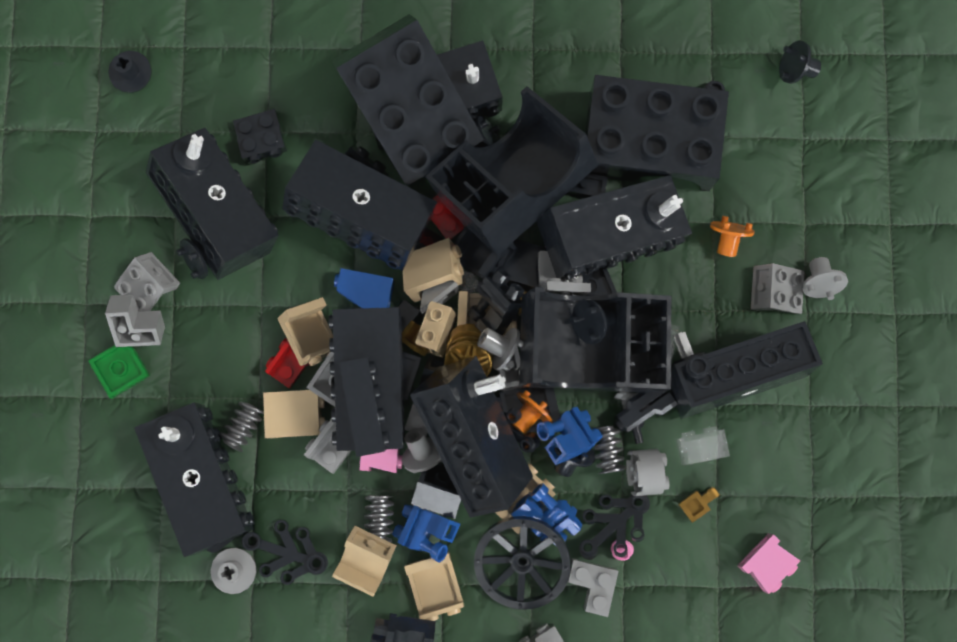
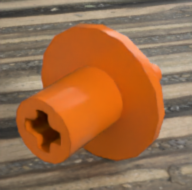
M722 216L721 221L710 223V227L713 230L721 233L717 253L736 257L740 238L752 237L754 235L753 224L746 223V226L728 222L729 217Z
M527 390L516 394L517 398L523 403V406L520 408L522 418L514 424L511 423L523 435L529 431L538 419L553 422L548 415L550 412L545 408L547 404L542 401L538 405L529 398L530 393Z

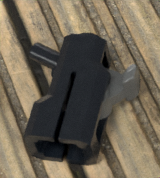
M668 390L654 393L618 392L614 395V399L621 400L624 410L615 415L616 420L614 423L620 432L625 431L628 433L632 430L635 444L643 443L641 427L644 426V421L652 415L661 416L677 405L675 399L669 392L649 405L650 402Z

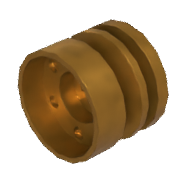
M475 324L459 325L451 331L447 340L444 365L477 356L487 377L491 372L493 354L478 347L477 343L481 332Z

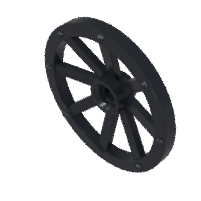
M527 516L506 518L492 525L479 540L474 556L475 574L483 590L496 602L514 609H534L550 603L563 591L570 575L571 558L563 537L546 522ZM520 527V548H516L500 532L509 528ZM528 528L538 530L548 536L531 549H527ZM494 538L512 555L483 556V553L489 541ZM552 543H555L560 552L562 562L534 556ZM511 563L492 583L489 581L483 564ZM534 565L562 570L557 583L551 588ZM515 571L519 573L517 598L508 596L497 589ZM529 572L545 593L538 597L524 599L526 573Z

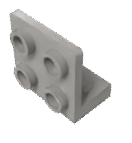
M538 252V287H543L546 292L560 295L586 296L591 293V283H583L582 273L578 274L579 277L566 281L565 278H556L548 252Z
M150 252L134 257L114 285V288L120 295H133L138 311H151L162 294L176 290L181 283Z
M774 263L753 266L751 310L775 309L802 314L804 271Z
M331 419L330 421L326 420L319 429L321 433L316 440L313 438L307 444L304 456L315 460L334 474L351 451H337L336 446L332 445V432L336 430V422H332Z

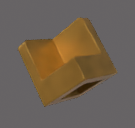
M410 321L402 332V342L415 352L425 356L429 349L415 343L421 326Z

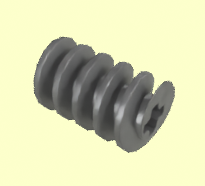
M239 401L238 404L243 409L234 410L238 417H230L229 420L233 425L224 426L228 434L220 433L219 435L223 438L225 444L239 452H243L239 444H248L244 437H252L249 429H257L253 421L261 422L262 418L258 413L264 414V412L247 402Z
M613 426L596 428L602 434V438L598 441L600 444L594 446V450L601 451V453L595 456L596 459L602 460L601 463L596 465L597 468L603 469L598 474L624 470L626 467L618 464V462L624 460V457L617 455L623 448L616 446L622 440L614 436L620 433V430L613 428Z
M367 496L365 499L372 502V504L365 506V509L370 510L371 513L364 515V518L371 520V522L364 524V527L370 529L369 533L391 543L392 539L386 537V535L393 533V530L386 526L393 524V521L387 518L394 514L393 511L387 509L394 505V502L388 500V498L393 496Z

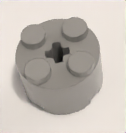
M657 448L628 451L627 455H631V460H626V474L628 485L634 487L635 491H631L634 497L662 494L664 490L669 489V478L665 476V466H667L665 453H660Z

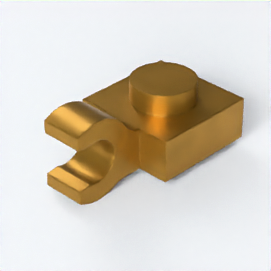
M711 487L702 495L695 491L679 502L678 505L693 523L711 510L707 504L720 494L715 487Z

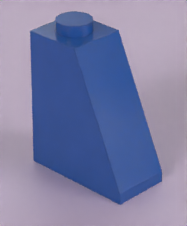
M341 268L340 274L335 276L334 287H337L336 290L339 294L359 308H389L395 281L390 277Z

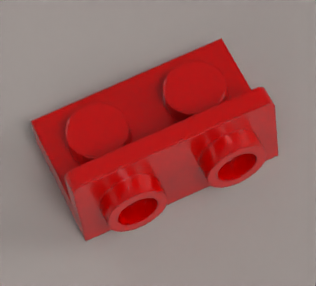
M437 195L432 199L437 204L431 221L445 239L449 238L452 240L461 234L466 226L443 205Z
M286 337L279 346L280 351L278 354L268 360L265 372L291 389L308 364L300 366Z

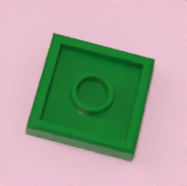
M113 345L88 360L110 399L115 398L150 377L134 346L116 347Z

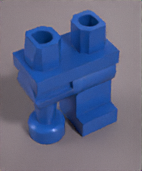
M574 407L570 411H565L553 423L544 421L537 425V434L541 440L546 441L553 438L545 449L555 465L579 456L582 453H587L602 438L599 429L594 428L591 430L588 423L591 421V416L587 410L580 411L578 407ZM555 433H561L560 435L554 437ZM555 447H559L562 452L560 456L555 453Z
M541 483L532 493L529 492L515 504L511 515L513 517L527 516L542 520L557 530L564 541H566L567 535L563 532L564 529L572 536L581 530L582 523L576 517L577 509L574 506H570L565 500L556 501L547 494L549 491L548 487ZM531 528L535 535L541 537V541L548 537L544 533Z
M405 505L402 516L407 518L405 526L399 524L395 526L392 533L398 539L397 543L416 551L428 552L431 559L442 562L448 552L447 545L441 542L433 544L429 541V538L432 534L441 540L453 543L460 523L430 510L420 509L415 505ZM451 525V531L448 535H446L449 526Z

